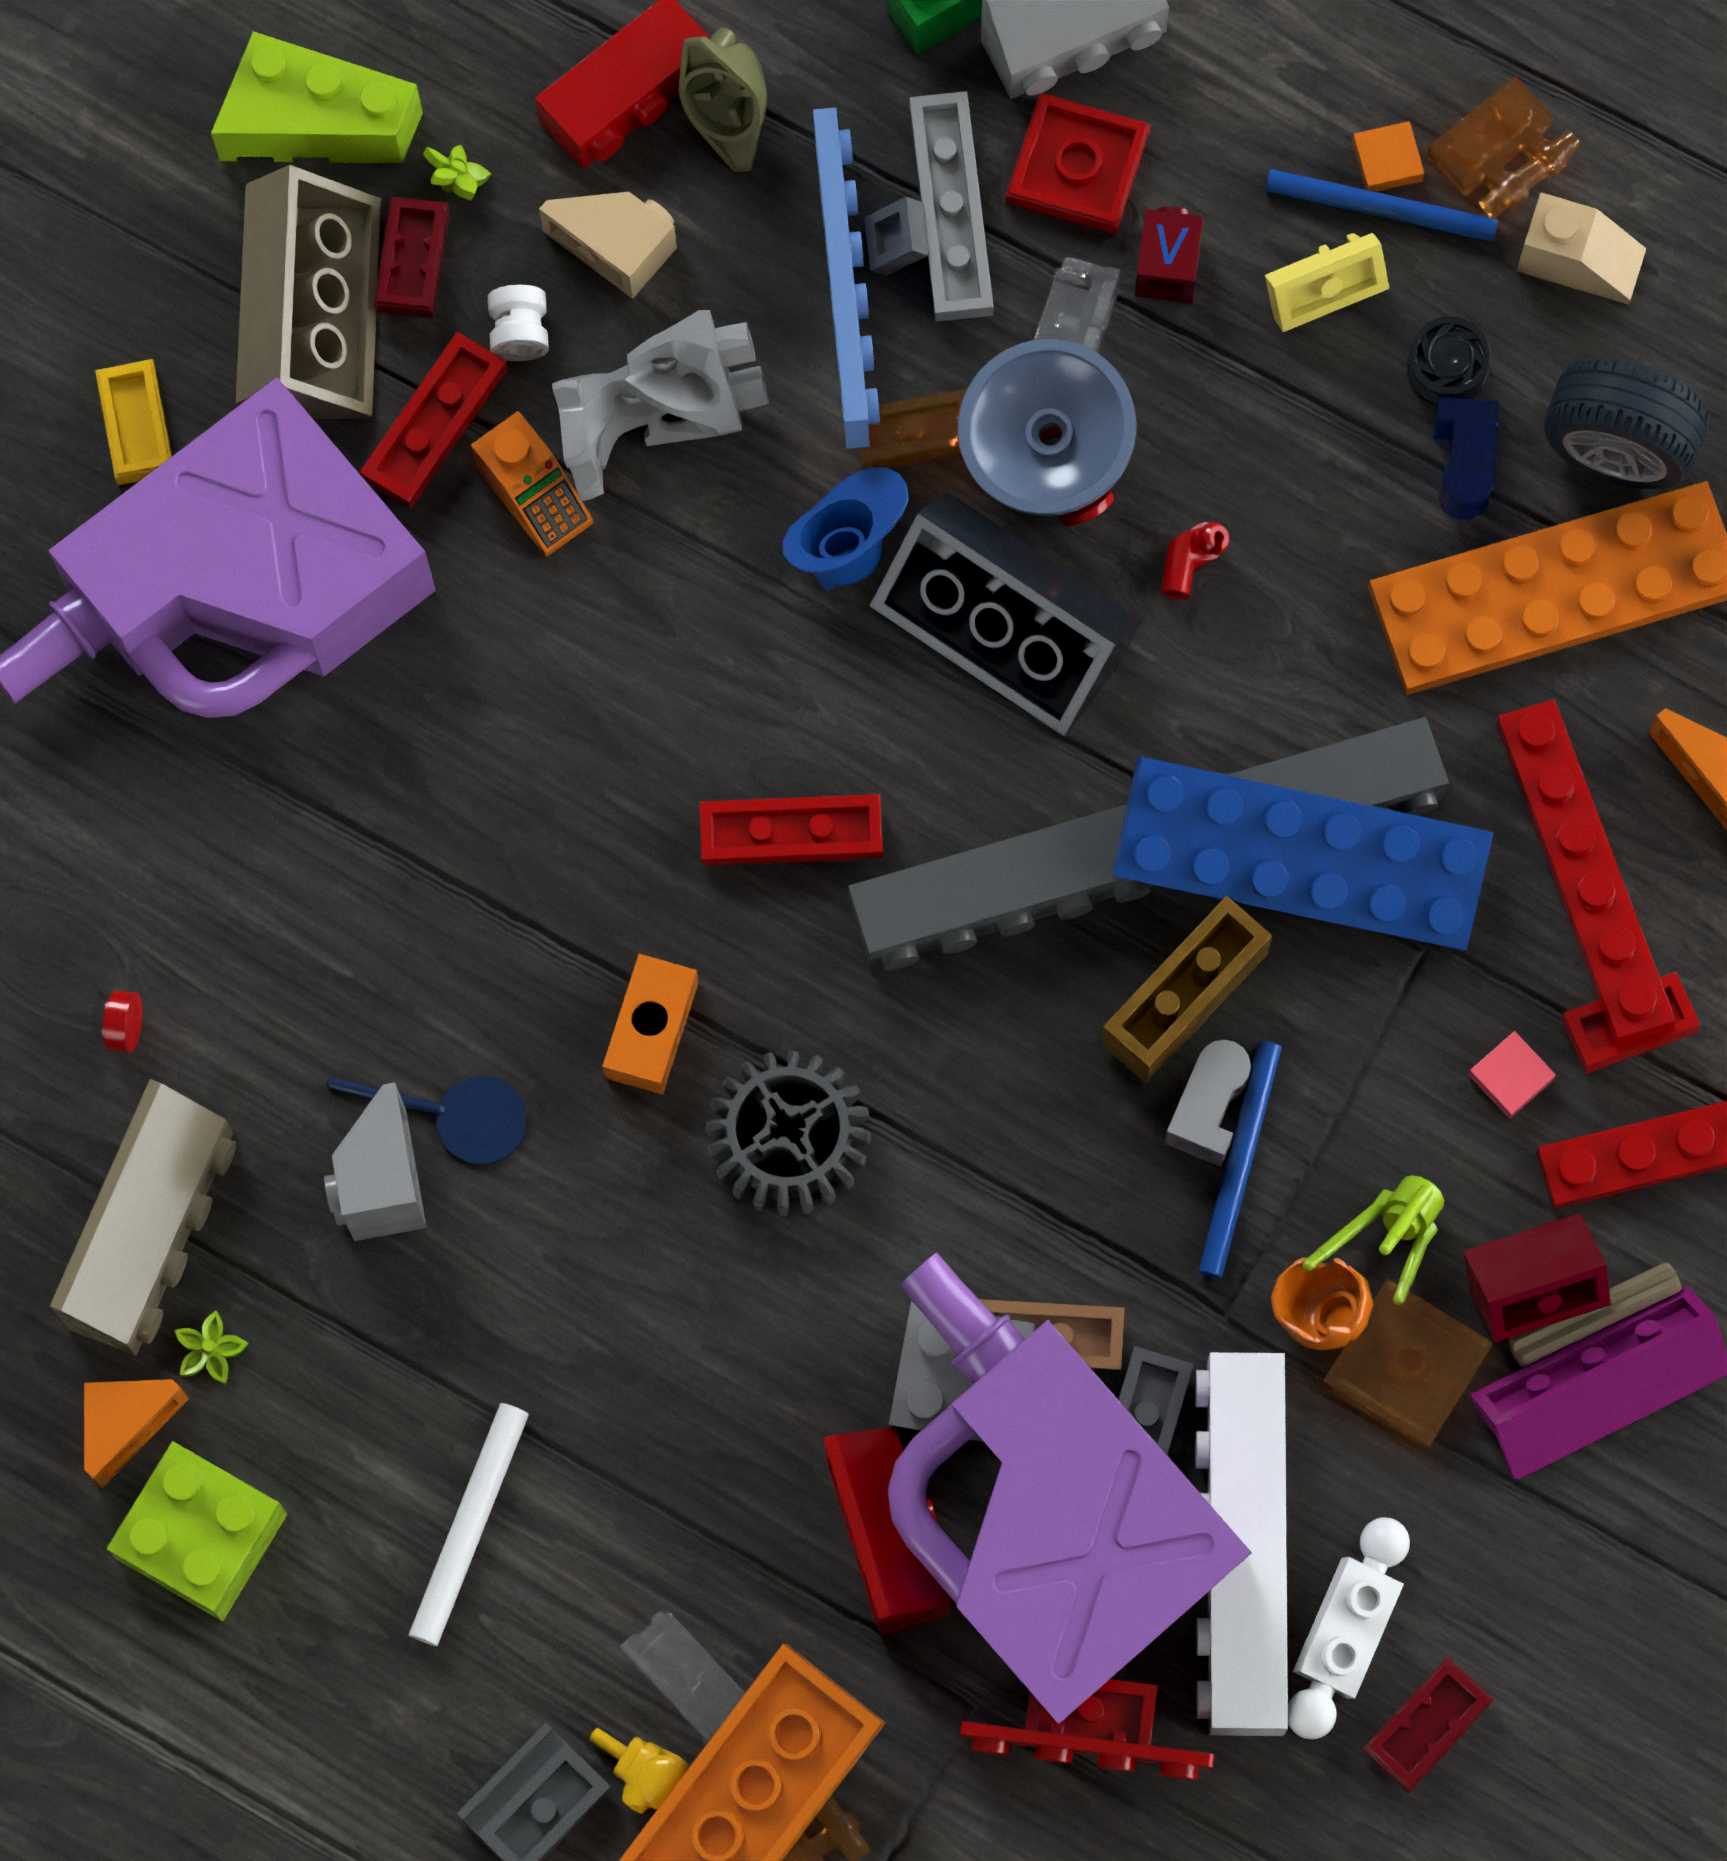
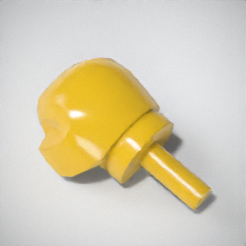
M596 1728L589 1738L590 1742L619 1760L613 1774L625 1782L622 1801L640 1814H643L649 1808L657 1810L689 1768L687 1762L680 1756L652 1742H646L640 1737H635L627 1747L601 1729Z

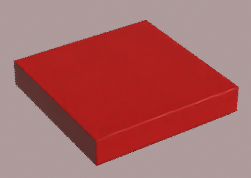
M1040 92L1006 193L1005 203L1117 235L1150 134L1151 124Z

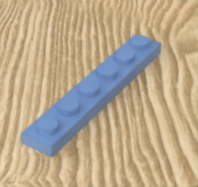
M836 108L814 109L815 147L846 449L870 447L869 424H880L877 388L865 389L864 372L874 371L871 335L860 336L858 319H869L866 283L854 284L853 268L864 267L861 232H849L848 216L858 215L855 180L844 181L842 165L853 164L850 129H838Z

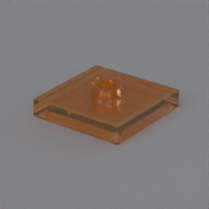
M1387 1278L1373 1300V1307L1367 1327L1355 1341L1349 1342L1343 1348L1322 1385L1428 1450L1493 1343L1411 1292H1408L1406 1300L1402 1305H1396L1393 1302V1296L1398 1284Z

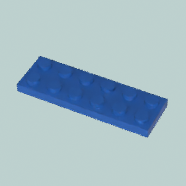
M1138 756L1112 875L1224 899L1228 896L1233 902L1467 951L1493 832Z

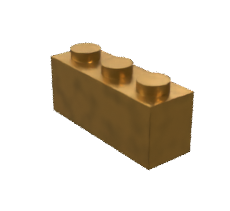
M1226 896L1103 1026L1101 1045L1147 1084L1268 955L1272 935Z

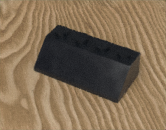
M948 491L917 513L870 604V607L1064 737L1071 731L1115 671L1142 623V620Z

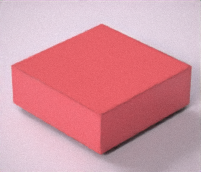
M1514 1031L1471 1068L1468 1076L1510 1119L1555 1079L1556 1074Z

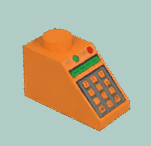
M519 411L471 444L476 470L546 557L594 523L554 454Z

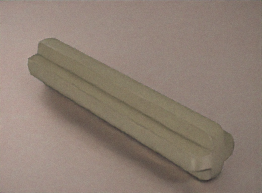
M1662 1263L1610 1288V1306L1510 1338L1508 1343L1511 1353L1521 1367H1526L1584 1337L1680 1292L1682 1287L1679 1277L1669 1263Z

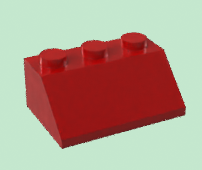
M896 1427L835 1434L823 1438L825 1460L879 1636L951 1615L949 1599L951 1597L907 1548L891 1520L887 1490L895 1461L911 1441L901 1443ZM929 1499L927 1500V1508L938 1524L932 1502Z

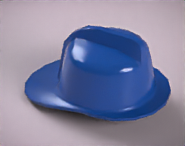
M886 467L868 468L850 475L789 527L783 539L784 557L792 567L802 572L813 573L818 583L826 590H832L837 586L854 584L867 578L878 568L882 559V539L904 515L909 501L908 485L899 473Z

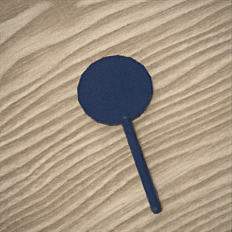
M474 1076L460 1081L445 1093L441 1103L400 1094L405 1108L437 1115L436 1127L442 1144L455 1158L468 1164L490 1165L506 1159L519 1147L526 1133L527 1112L521 1096L510 1084L495 1077ZM329 1078L326 1082V1086L331 1090L373 1099L379 1091L378 1088L336 1078Z

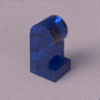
M1455 398L1438 399L1434 414L1433 439L1449 440L1448 464L1444 469L1438 497L1444 511L1454 518L1462 520L1472 519L1480 515L1488 505L1495 481L1498 401Z

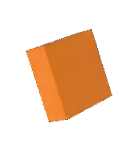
M1410 121L1353 134L1352 144L1365 190L1379 192L1423 182L1425 173Z

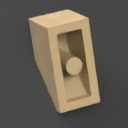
M630 192L546 200L539 208L544 233L632 299L677 249L672 216L657 202L648 199L644 203Z
M1541 192L1524 243L1517 272L1629 305L1646 248L1598 209Z

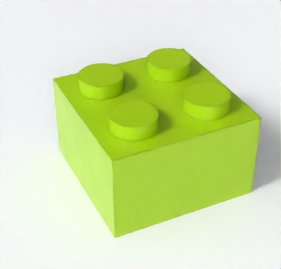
M172 1441L108 1545L107 1550L119 1562L223 1622L288 1514L278 1501Z

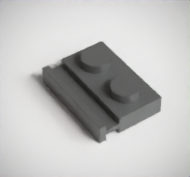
M545 1722L456 1814L503 1861H542L612 1788Z

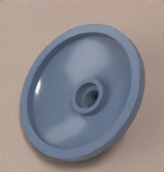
M1039 339L1020 343L1006 349L991 359L977 373L964 395L958 418V439L961 454L977 484L991 498L1005 507L1036 516H1055L1074 512L1090 505L1106 494L1122 476L1130 461L1135 446L1137 430L1133 400L1127 385L1117 370L1104 357L1090 348L1060 339ZM1050 428H1056L1062 432L1061 440L1052 446L1043 444L1041 442L1043 433Z

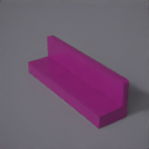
M1687 1286L1681 1289L1680 1292L1584 1337L1470 1395L1477 1414L1497 1437L1508 1471L1515 1479H1521L1727 1376V1351L1716 1316L1692 1289Z

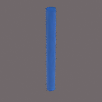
M1270 169L1265 192L1490 242L1494 241L1498 219L1274 169Z
M1258 1041L1198 1271L1199 1274L1208 1278L1222 1279L1282 1050L1280 1045L1273 1042Z

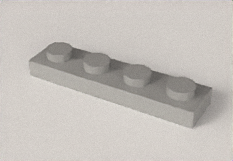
M967 91L909 97L920 199L923 206L929 255L927 257L935 322L993 316L994 305Z

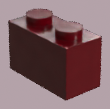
M1580 1213L1557 1221L1547 1222L1539 1227L1499 1240L1489 1241L1481 1246L1463 1251L1469 1293L1494 1343L1611 1305L1607 1264Z

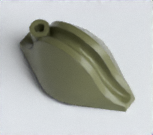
M721 27L714 32L710 39L701 36L690 37L683 41L679 79L680 100L691 123L733 172L751 171L766 113L767 89L761 64L752 49L745 44L735 43L734 33L727 28Z

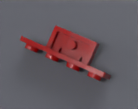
M1109 1679L1059 1724L1029 1691L1025 1729L962 1721L960 1738L972 1740L971 1751L1008 1756L1010 1745L1035 1748L1034 1759L1072 1764L1073 1753L1098 1756V1768L1124 1772H1135L1136 1761L1161 1764L1160 1776L1184 1780H1198L1199 1770L1211 1771L1214 1762V1754L1150 1746L1158 1685Z

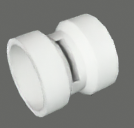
M508 285L499 287L488 294L489 316L495 320V328L490 333V351L506 361H528L544 356L549 351L548 332L541 323V318L547 313L545 291L531 285Z

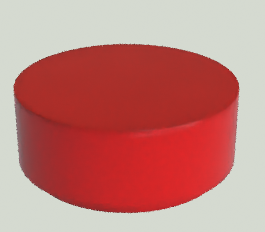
M115 990L107 999L103 1014L102 1035L104 1045L109 1051L132 1053L138 1044L142 1027L143 1009L141 996L137 992Z

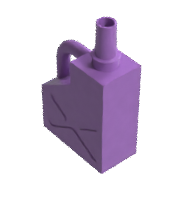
M276 377L48 550L68 592L55 602H49V607L53 612L51 615L0 654V687L16 704L84 653L90 659H95V654L111 643L138 676L143 673L156 690L181 711L205 718L236 716L263 702L303 670L324 677L436 591L426 552L284 384ZM196 633L261 655L262 657L240 674L227 681L207 682L197 679L188 672L172 653V650Z
M936 1252L910 1274L899 1287L958 1355L951 1362V1365L953 1367L957 1366L971 1382L972 1386L919 1432L895 1461L887 1490L891 1520L907 1548L957 1604L956 1607L1059 1724L1251 1555L1252 1552L1048 1319L1025 1339L1009 1321V1315H1004L998 1320ZM977 1433L999 1458L1001 1465L971 1559L969 1560L932 1517L927 1508L926 1489L929 1478L936 1469Z

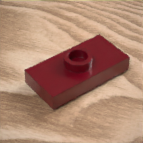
M391 196L374 299L375 312L434 318L450 217L449 203Z
M1447 1656L1362 1749V1752L1409 1794L1488 1708L1494 1699Z

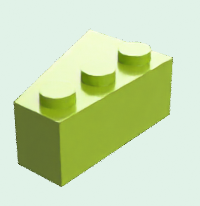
M253 31L211 135L220 161L238 162V157H273L274 162H293V158H328L329 163H403L423 112L417 84Z

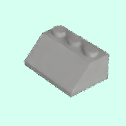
M982 0L981 43L1009 98L1013 99L1024 93L1034 96L1050 89L1059 78L1077 70L1080 73H1088L1098 69L1109 60L1110 56L1130 47L1132 50H1141L1154 44L1161 38L1163 33L1167 32L1169 5L1167 0Z

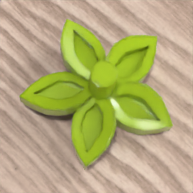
M462 145L453 147L448 158L429 147H426L423 153L429 163L437 168L431 177V184L440 185L445 192L453 191L457 196L470 201L474 197L477 187L484 184L491 175L483 166L467 162V156Z
M214 1311L205 1319L202 1325V1334L191 1328L174 1330L179 1343L185 1349L191 1351L182 1361L180 1377L195 1375L206 1366L209 1375L214 1380L226 1385L229 1369L225 1358L239 1355L248 1346L246 1341L235 1335L223 1336V1323L217 1311Z

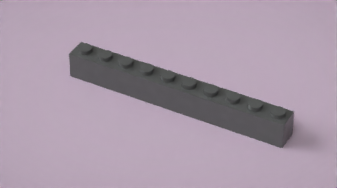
M1427 717L1228 774L1418 816L1435 810L1439 806L1438 802L1444 800L1449 785ZM1127 804L849 885V904L869 968L884 965L887 971L902 969L916 963L919 960V954L939 948H942L945 954L960 952L974 946L978 942L976 937L1000 931L1001 936L1004 937L1013 936L1032 929L1035 926L1034 920L1055 914L1061 920L1071 919L1093 909L1092 903L1115 897L1117 902L1123 903L1149 894L1151 892L1150 886H1153L1152 884L1112 875Z

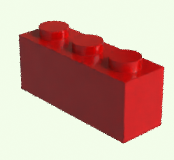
M658 0L535 97L539 123L583 170L596 160L603 162L609 159L621 148L628 134L641 124L649 126L656 122L666 112L669 102L679 95L683 41L690 37L701 36L710 39V36L676 0Z

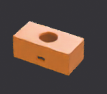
M638 954L602 1068L606 1079L663 1095L699 983L697 970ZM646 1002L658 1003L666 1010L668 1015L666 1027L662 1032L654 1036L642 1035L632 1025L634 1010Z

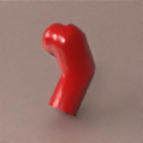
M1203 522L1171 540L1168 545L1161 587L1162 596L1173 600H1186L1190 598L1194 570L1217 558L1229 546L1230 536L1225 526L1217 522Z

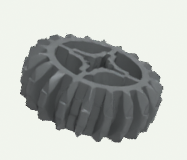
M794 1050L788 1053L787 1067H777L776 1057L773 1053L769 1052L764 1055L766 1070L758 1074L756 1068L750 1062L742 1064L741 1070L746 1083L742 1085L736 1079L730 1077L723 1081L724 1090L733 1100L721 1097L713 1098L710 1104L711 1110L724 1119L707 1121L705 1127L707 1135L721 1139L707 1147L709 1158L714 1160L727 1159L716 1170L719 1180L728 1181L740 1175L732 1188L733 1196L741 1199L754 1188L757 1190L753 1201L754 1209L763 1211L768 1204L769 1198L775 1197L777 1198V1209L780 1216L788 1215L790 1210L789 1199L800 1198L803 1213L813 1212L811 1195L817 1192L828 1205L834 1203L836 1195L830 1183L834 1181L841 1187L850 1189L854 1185V1177L844 1165L855 1169L864 1168L866 1156L853 1147H863L871 1143V1132L856 1127L869 1120L868 1108L863 1106L849 1107L860 1097L859 1088L856 1085H849L837 1091L844 1079V1071L841 1068L836 1067L825 1077L820 1076L823 1068L822 1057L818 1055L813 1056L807 1069L799 1068V1053ZM799 1090L814 1095L821 1102L817 1104L812 1100L801 1106H792L785 1103L776 1091ZM757 1101L762 1109V1115L766 1120V1124L763 1130L752 1137L753 1144L741 1150L737 1141L739 1126L747 1110ZM776 1115L781 1123H786L791 1130L798 1128L801 1152L795 1142L791 1143L787 1137L779 1138ZM835 1116L840 1129L839 1138L832 1154L820 1165L815 1158V1151L810 1143L812 1138L824 1129L823 1123ZM775 1160H785L792 1163L799 1173L804 1175L779 1177L763 1172L754 1165L761 1162L765 1166Z

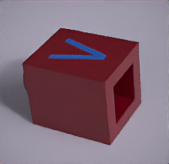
M1165 206L1158 210H1145L1134 296L1192 304L1204 216L1192 215L1189 210L1177 206Z

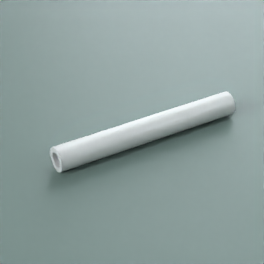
M500 1403L408 1634L418 1641L436 1647L439 1644L529 1416L527 1412L505 1403Z

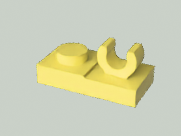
M1354 233L1347 235L1348 243L1332 250H1329L1328 246L1322 245L1319 247V253L1265 275L1273 317L1282 332L1390 289L1382 246L1373 233L1361 238Z

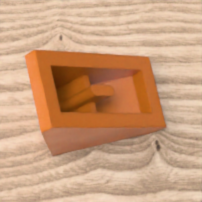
M172 1379L84 1383V1470L101 1488L189 1400L182 1388Z

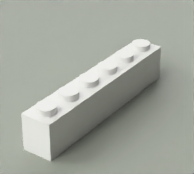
M1210 1352L1207 1370H1196L1195 1405L1196 1407H1207V1431H1196L1195 1441L1196 1469H1207V1493L1200 1494L1249 1548L1252 1554L1208 1592V1618H1197L1196 1653L1197 1656H1208V1681H1197V1719H1208V1735L1284 1736L1288 1729L1285 1353Z

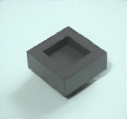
M904 197L864 217L870 271L888 276L929 256L921 201Z

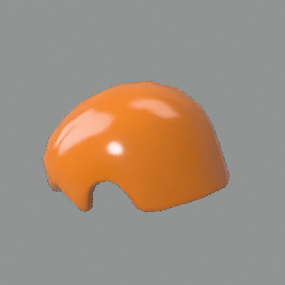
M1307 1257L1296 1260L1278 1276L1270 1299L1275 1319L1294 1341L1309 1349H1337L1347 1346L1349 1342L1355 1341L1367 1327L1373 1307V1300L1367 1280L1339 1258H1334V1261L1331 1263H1320L1311 1271H1305L1302 1267Z

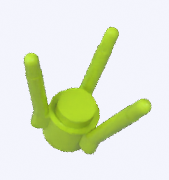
M1414 1175L1406 1176L1394 1192L1386 1189L1382 1190L1371 1206L1309 1256L1302 1264L1305 1271L1313 1270L1376 1218L1384 1215L1383 1223L1389 1232L1379 1247L1381 1254L1388 1255L1400 1239H1415L1393 1296V1302L1396 1305H1402L1413 1284L1427 1245L1438 1231L1433 1221L1444 1207L1442 1193L1429 1180Z

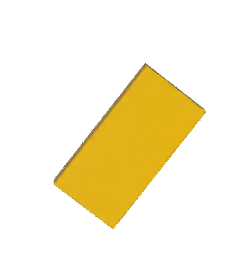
M153 359L95 370L113 470L118 485L142 480L172 457L159 381Z

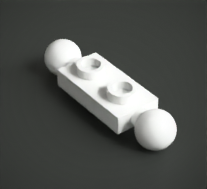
M1377 1518L1365 1526L1360 1536V1548L1365 1557L1363 1563L1351 1557L1341 1558L1294 1667V1673L1312 1681L1309 1689L1299 1691L1288 1703V1724L1293 1732L1302 1738L1318 1739L1327 1735L1332 1730L1337 1717L1336 1707L1332 1700L1334 1693L1346 1699H1355L1402 1590L1403 1583L1385 1575L1388 1567L1399 1564L1406 1557L1410 1547V1538L1407 1530L1395 1519Z

